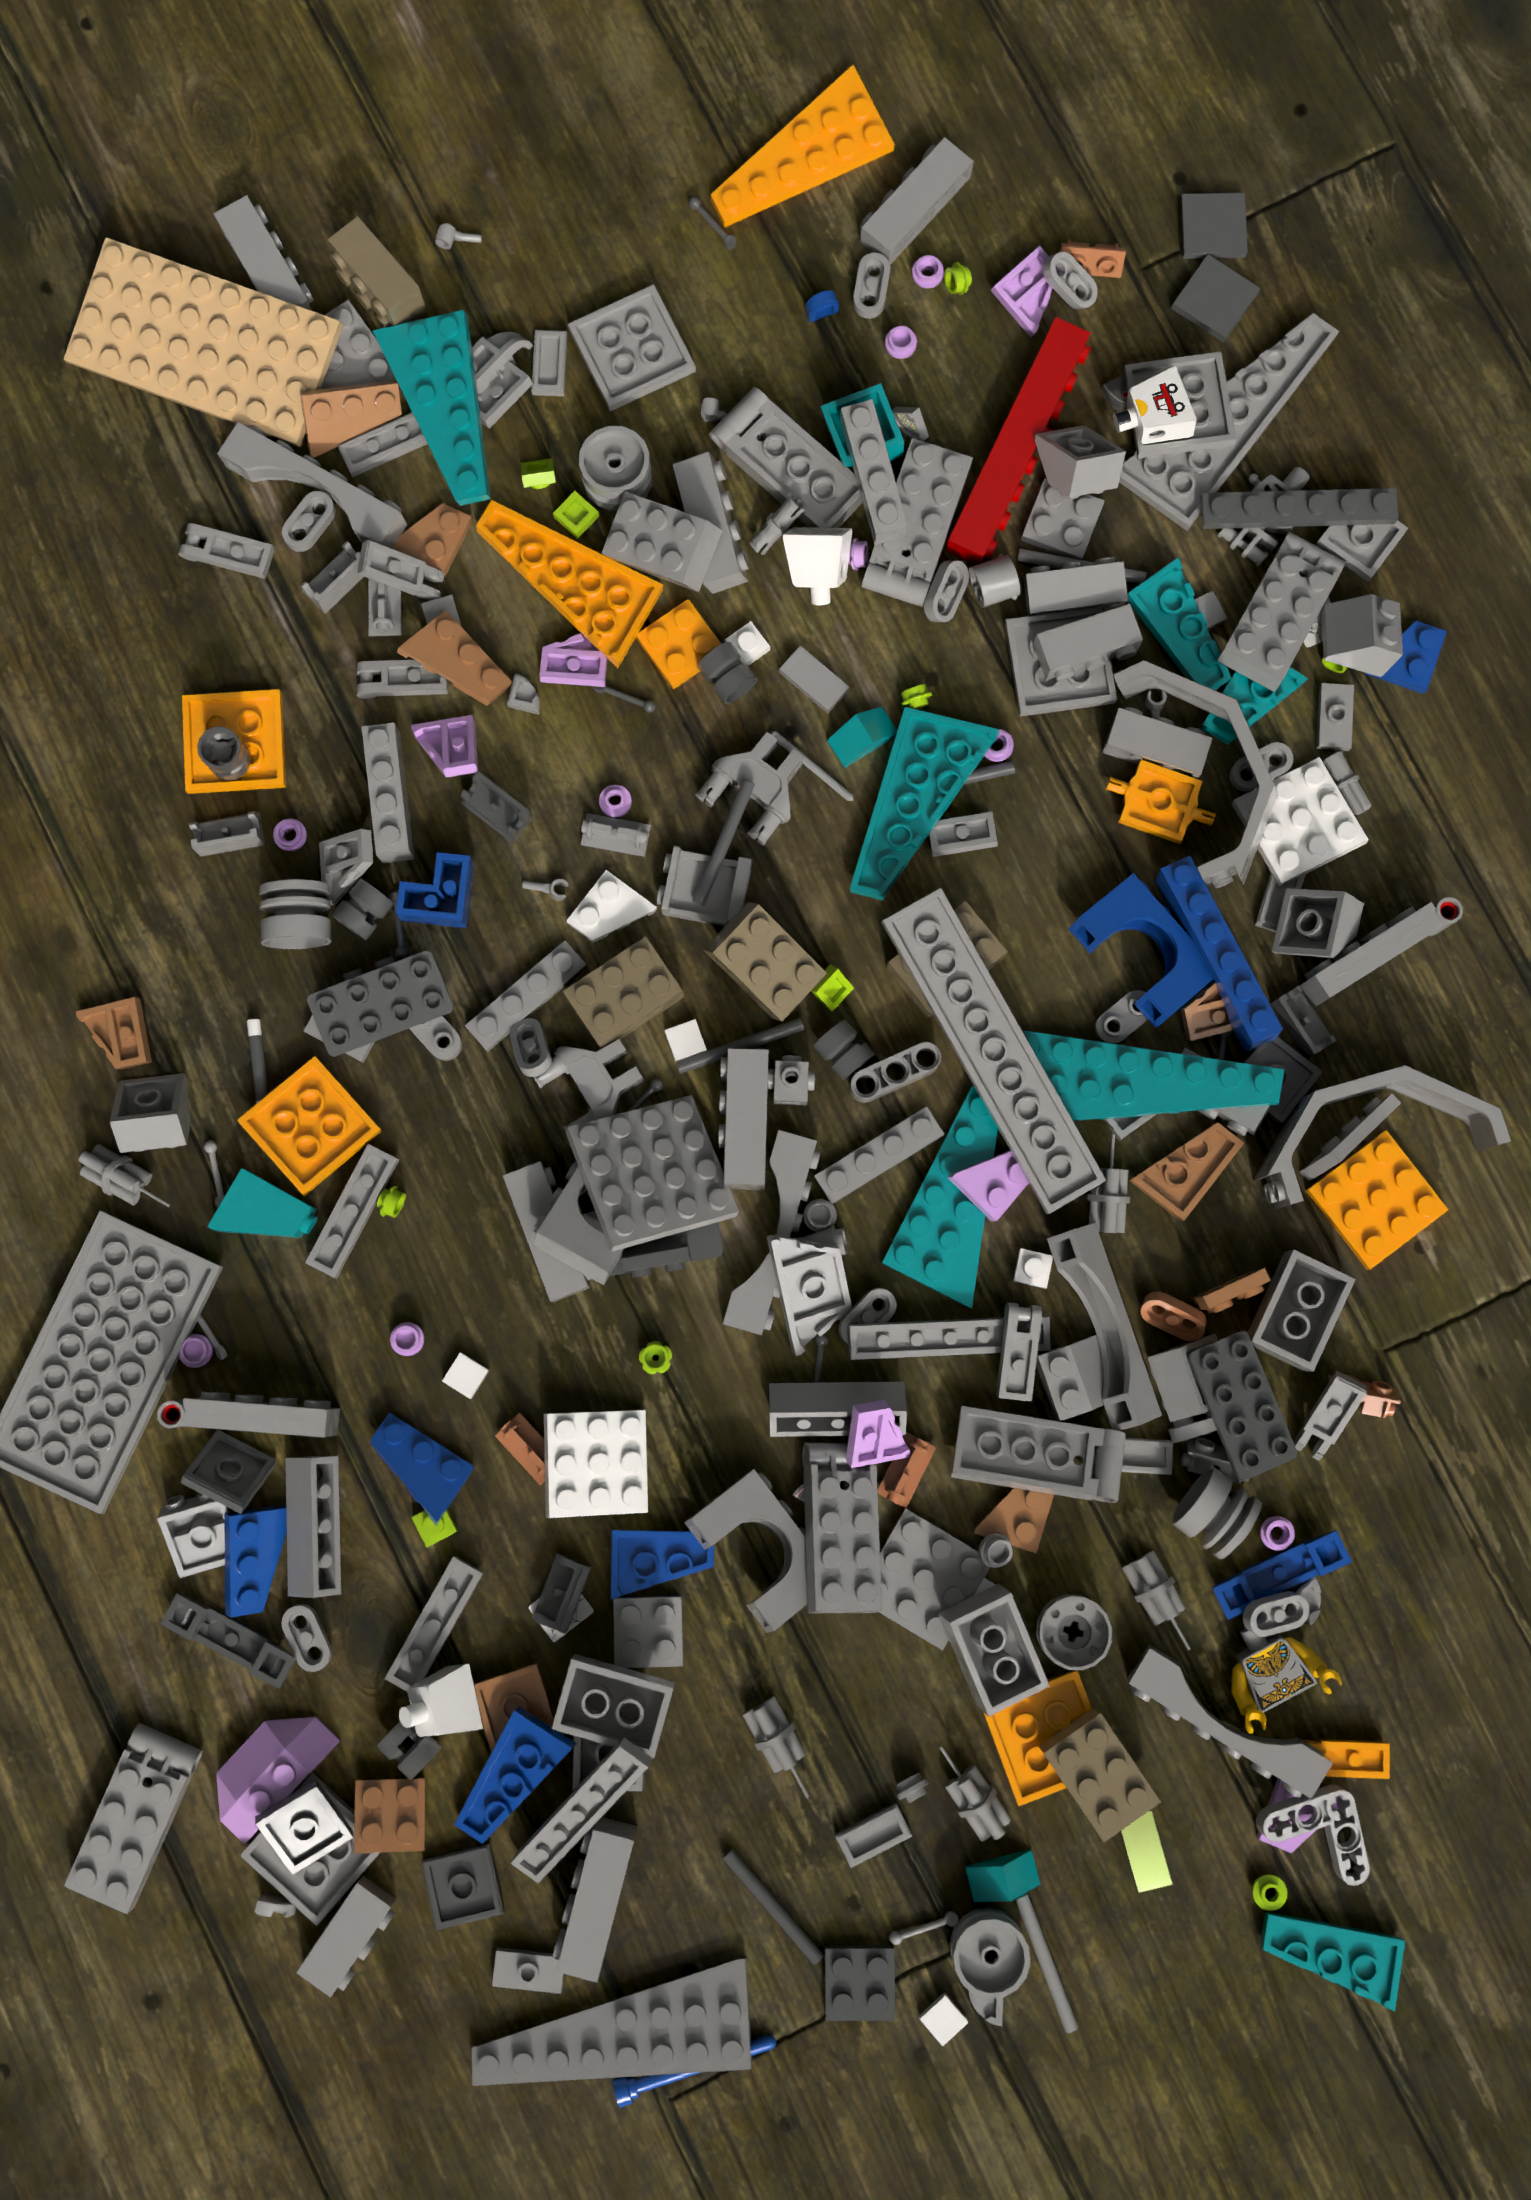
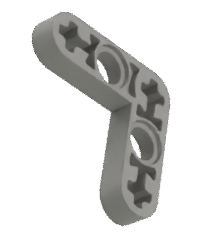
M1336 1784L1328 1785L1317 1789L1312 1799L1302 1794L1300 1798L1295 1796L1268 1805L1258 1813L1256 1818L1258 1830L1273 1842H1281L1324 1827L1336 1875L1352 1886L1360 1885L1368 1878L1370 1867L1355 1800L1343 1787ZM1337 1796L1342 1798L1338 1802L1339 1812L1331 1806L1336 1803ZM1305 1805H1311L1313 1808L1312 1816L1306 1821H1299V1810ZM1276 1817L1280 1821L1275 1823L1276 1829L1272 1830L1268 1826L1273 1824V1818ZM1344 1827H1350L1351 1836L1349 1840L1345 1843H1338V1832ZM1350 1859H1351V1860H1353L1357 1865H1354V1866L1352 1867V1871H1353V1872L1349 1874L1346 1870H1348V1869L1351 1868V1864H1350Z

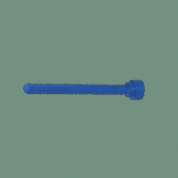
M766 2035L751 2040V2055L773 2049L776 2046V2038L773 2035ZM702 2072L648 2075L637 2079L634 2076L628 2078L616 2077L612 2079L618 2106L621 2108L633 2104V2099L639 2098V2093Z

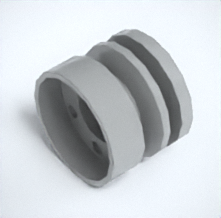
M284 879L260 885L259 896L265 900L260 902L259 909L262 912L275 915L260 921V943L263 946L278 949H309L329 945L332 942L331 920L316 914L330 909V902L324 899L330 895V886L320 881L306 879Z
M1212 1466L1204 1471L1186 1492L1172 1516L1171 1523L1190 1538L1205 1529L1200 1544L1205 1549L1212 1547V1554L1220 1560L1228 1556L1249 1534L1261 1511L1262 1502L1255 1496L1247 1499L1248 1492L1244 1488L1237 1489L1228 1496L1233 1481Z
M1064 1594L1051 1599L1041 1609L1036 1620V1637L1041 1650L1055 1664L1067 1670H1085L1097 1665L1106 1656L1112 1643V1626L1107 1614L1097 1603L1081 1595ZM1072 1621H1076V1627L1081 1630L1079 1636L1074 1635L1072 1640H1068V1634L1063 1632L1064 1626H1071Z

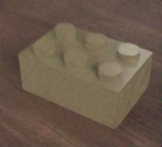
M358 216L327 239L332 251L329 256L338 268L335 270L337 276L346 287L349 285L354 287L357 291L355 293L357 299L366 310L369 308L373 309L377 314L375 318L381 328L428 317L419 286Z
M966 901L963 902L954 912L989 971L1004 959L1008 951ZM898 954L888 962L886 970L926 1019H929L933 1013L900 954Z
M747 902L703 949L771 1018L783 1021L827 974L756 903Z
M646 936L563 991L566 999L600 1049L618 1039H622L684 998L683 990Z
M1095 1707L1038 1746L1103 1842L1109 1840L1161 1803L1103 1715Z

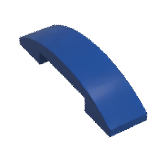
M1337 1530L1299 1543L1253 1564L1213 1586L1212 1589L1227 1620L1244 1613L1247 1605L1253 1600L1281 1593L1317 1575L1323 1576L1351 1563L1352 1560Z

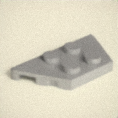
M769 1235L767 1236L791 1350L795 1356H799L805 1351L803 1347L817 1334L821 1337L831 1328L833 1322L841 1319L852 1309L841 1251L836 1244Z

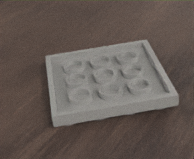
M692 1095L567 1127L566 1135L611 1252L737 1217L739 1213L738 1207L729 1186H724L723 1170Z

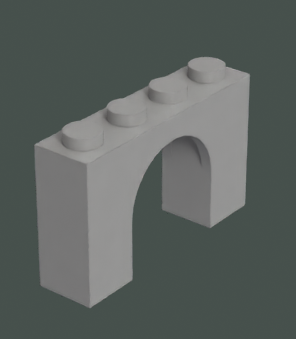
M575 1161L566 1175L565 1179L569 1180L564 1190L560 1187L557 1188L549 1202V1205L552 1206L547 1216L542 1213L532 1229L536 1233L533 1246L604 1285L620 1260L623 1249L611 1252L604 1233L590 1226L582 1217L578 1207V1198L587 1191L578 1164Z
M753 1469L684 1523L704 1550L712 1547L738 1525L747 1522L765 1525L778 1536L784 1550V1565L781 1574L772 1585L746 1605L765 1632L769 1633L775 1631L808 1604L805 1529L802 1527L798 1528L791 1519L793 1513L789 1506L783 1500L778 1501L770 1491L772 1485L767 1477Z

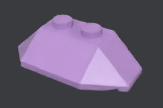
M317 1716L264 1721L216 1773L220 1821L245 1845L259 1830L255 1824V1816L291 1795L335 1748L341 1739Z

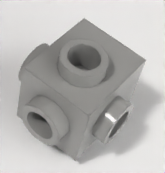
M782 1056V1061H775V1069H768V1089H774V1104L807 1106L808 1091H814L815 1071H808L809 1062H802L801 1056ZM789 1076L795 1077L797 1081L793 1084H790L785 1079Z

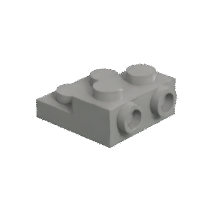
M199 1492L197 1497L186 1500L183 1495L174 1496L166 1500L157 1517L179 1578L225 1565L224 1513L236 1511Z

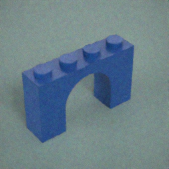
M1134 873L1082 914L1069 928V931L1089 953H1092L1108 938L1122 930L1143 932L1158 944L1165 962L1163 976L1157 984L1134 1003L1155 1028L1214 979L1189 933L1176 922L1169 909L1160 904L1152 895L1148 886L1139 880Z

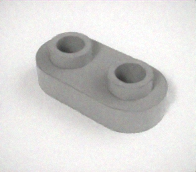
M1058 252L1050 255L1045 260L1043 274L1046 281L1071 308L1080 310L1094 304L1098 294L1097 285L1094 279L1071 254ZM1076 289L1078 290L1079 297L1076 295Z
M869 253L859 263L853 307L855 312L863 318H875L884 309L890 276V263L880 253ZM876 271L879 275L872 277L869 275V272ZM869 300L872 301L874 305L866 306L864 305V302Z
M313 491L307 494L284 523L282 537L290 549L297 552L309 550L334 519L336 508L327 493ZM325 508L323 514H315L316 509ZM299 533L306 534L302 540H296L295 538Z
M945 561L939 566L924 601V611L930 621L948 622L955 615L969 581L968 569L962 561Z
M1274 742L1259 749L1272 780L1281 777L1291 768L1293 753L1287 745ZM1246 756L1239 759L1230 770V781L1237 790L1250 792L1259 786ZM1269 758H1277L1279 766L1271 765ZM1241 772H1248L1251 780H1243Z
M1141 990L1129 992L1097 1019L1094 1031L1099 1041L1118 1044L1148 1020L1142 1012L1135 1011L1132 1006L1133 1002L1137 1001L1146 992ZM1108 1022H1115L1118 1025V1031L1115 1033L1110 1032L1107 1028Z
M443 1016L409 1028L439 1060H452L462 1050L460 1035ZM443 1037H448L450 1040V1044L446 1048H440L438 1045L439 1040Z
M526 1018L517 1022L510 1031V1039L516 1062L524 1075L529 1077L542 1075L550 1068L552 1063L545 1032L536 1019Z
M873 1288L867 1291L841 1319L838 1327L841 1339L848 1344V1324L887 1323L895 1314L897 1308L894 1295L883 1288ZM877 1298H881L883 1301V1307L880 1310H874L872 1306L873 1301Z
M1205 1412L1206 1417L1193 1420L1191 1416L1173 1421L1174 1427L1168 1429L1172 1443L1216 1431L1217 1429L1210 1412Z
M1292 1591L1256 1599L1245 1608L1243 1623L1250 1632L1260 1637L1292 1630L1302 1626L1307 1620L1309 1604L1304 1597Z
M298 1604L289 1608L282 1617V1629L293 1654L297 1657V1663L302 1669L309 1672L323 1669L332 1658V1647L316 1611L305 1604ZM298 1615L304 1616L307 1620V1624L303 1628L296 1624ZM312 1647L320 1649V1658L315 1659L310 1655Z

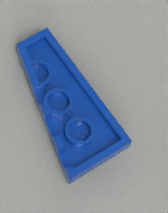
M519 1706L513 1711L454 1825L483 1844L577 1743L557 1730H553L552 1727Z

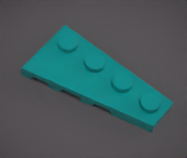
M1178 557L1127 594L1128 602L1186 679L1217 691L1232 678L1227 666L1217 661L1221 655L1216 641L1212 640L1206 627L1208 624L1203 612L1200 613L1193 597L1195 593L1190 582L1187 583L1183 575V566Z
M1265 1911L1260 1947L1264 1951L1314 1972L1330 1982L1346 1987L1354 1993L1380 2003L1395 2012L1405 1940L1402 1937Z

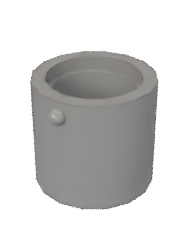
M999 554L998 558L969 568L971 586L981 608L1010 598L1016 600L1017 596L1020 595L1017 571L1008 555Z

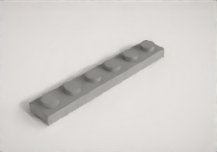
M1042 1315L1038 1351H1050V1317L1047 1315ZM1004 1317L848 1324L849 1358L851 1360L1001 1353ZM1018 1321L1017 1330L1027 1331V1321Z
M623 1737L515 1853L511 1864L539 1883L646 1771L652 1757Z

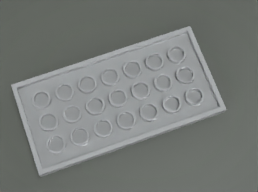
M99 1211L0 1413V1468L94 1512L104 1514L179 1360V1351L184 1341L191 1335L223 1266L106 1212Z

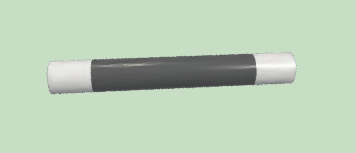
M260 1019L247 1020L257 1104L269 1092Z

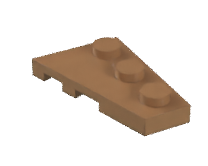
M396 379L300 392L308 452L312 458L402 415L399 386Z
M446 610L403 643L397 650L398 654L405 658L411 657L424 665L423 668L432 674L438 673L451 681L454 687L486 706L510 688L513 683Z
M1217 1122L1129 1181L1183 1222L1244 1142Z

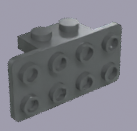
M426 950L396 962L393 956L375 962L376 969L363 973L362 968L343 974L345 981L308 996L307 1003L330 1056L341 1055L446 1015L453 1010L452 1000L431 951Z
M586 1212L583 1215L584 1220L590 1226L603 1233L596 1212ZM716 1222L624 1248L620 1260L610 1276L631 1273L632 1278L652 1275L651 1269L665 1267V1272L685 1269L684 1263L720 1257L723 1254L719 1223Z
M1245 1331L1234 1333L1193 1350L1188 1354V1361L1234 1473L1239 1480L1250 1479L1297 1457L1296 1447L1281 1414L1280 1407L1276 1402L1254 1346L1250 1342L1249 1334Z

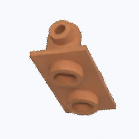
M1071 240L1060 244V252L1071 254L1090 276L1121 278L1126 250L1123 247H1119V244H1095V247H1089V243L1071 242Z
M1344 1374V1375H1346V1376H1348V1377H1350V1378H1352V1379H1354V1380H1356V1381H1359V1380H1358L1356 1377H1354V1376ZM1328 1375V1381L1331 1380L1332 1375ZM1359 1381L1367 1385L1368 1390L1362 1400L1361 1413L1386 1418L1387 1415L1393 1416L1395 1403L1400 1404L1401 1402L1395 1388L1383 1381H1373L1372 1383Z
M518 1413L501 1428L495 1437L536 1482L542 1485L545 1482L544 1438L521 1413Z
M906 1432L903 1439L911 1452V1456L892 1460L877 1489L879 1495L907 1508L937 1448Z

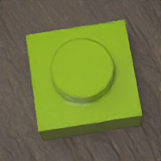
M552 458L521 463L524 488L542 489L552 483H556Z
M574 491L553 512L554 519L578 539L599 517V512Z
M830 964L825 969L827 974L811 992L825 1008L833 1012L854 987L838 968Z
M448 1509L437 1525L432 1522L425 1510L411 1517L426 1548L459 1531Z

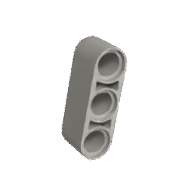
M919 1043L854 1074L849 1089L852 1097L858 1102H871L932 1074L941 1062L940 1050L933 1043ZM922 1051L931 1053L934 1058V1064L929 1067L921 1066L917 1062V1054ZM890 1065L900 1066L904 1071V1077L897 1081L891 1080L886 1074L887 1067ZM867 1078L871 1080L874 1084L873 1092L870 1094L860 1093L856 1088V1082L859 1079Z

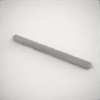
M770 731V734L777 739L778 744L789 753L792 750L803 758L802 764L847 801H854L853 794L777 731Z

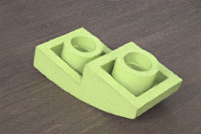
M1148 1811L1121 1830L1139 1893L1173 1885L1153 1812Z

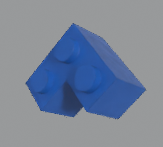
M437 852L433 885L400 881L396 907L398 918L402 922L467 928L475 866L471 857L468 855Z

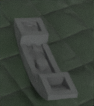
M176 1593L160 1625L187 1640L194 1639L250 1670V1674L277 1689H281L297 1658L284 1647L233 1617L230 1618L217 1609L180 1593Z

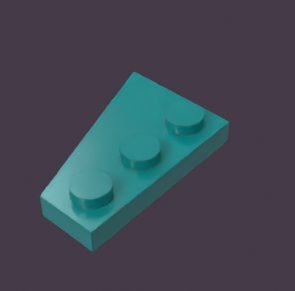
M1290 667L1281 684L1273 692L1248 677L1235 672L1222 694L1237 700L1248 726L1251 727L1304 684L1308 678ZM1209 713L1200 729L1227 745L1237 738L1232 725L1227 720L1212 713Z

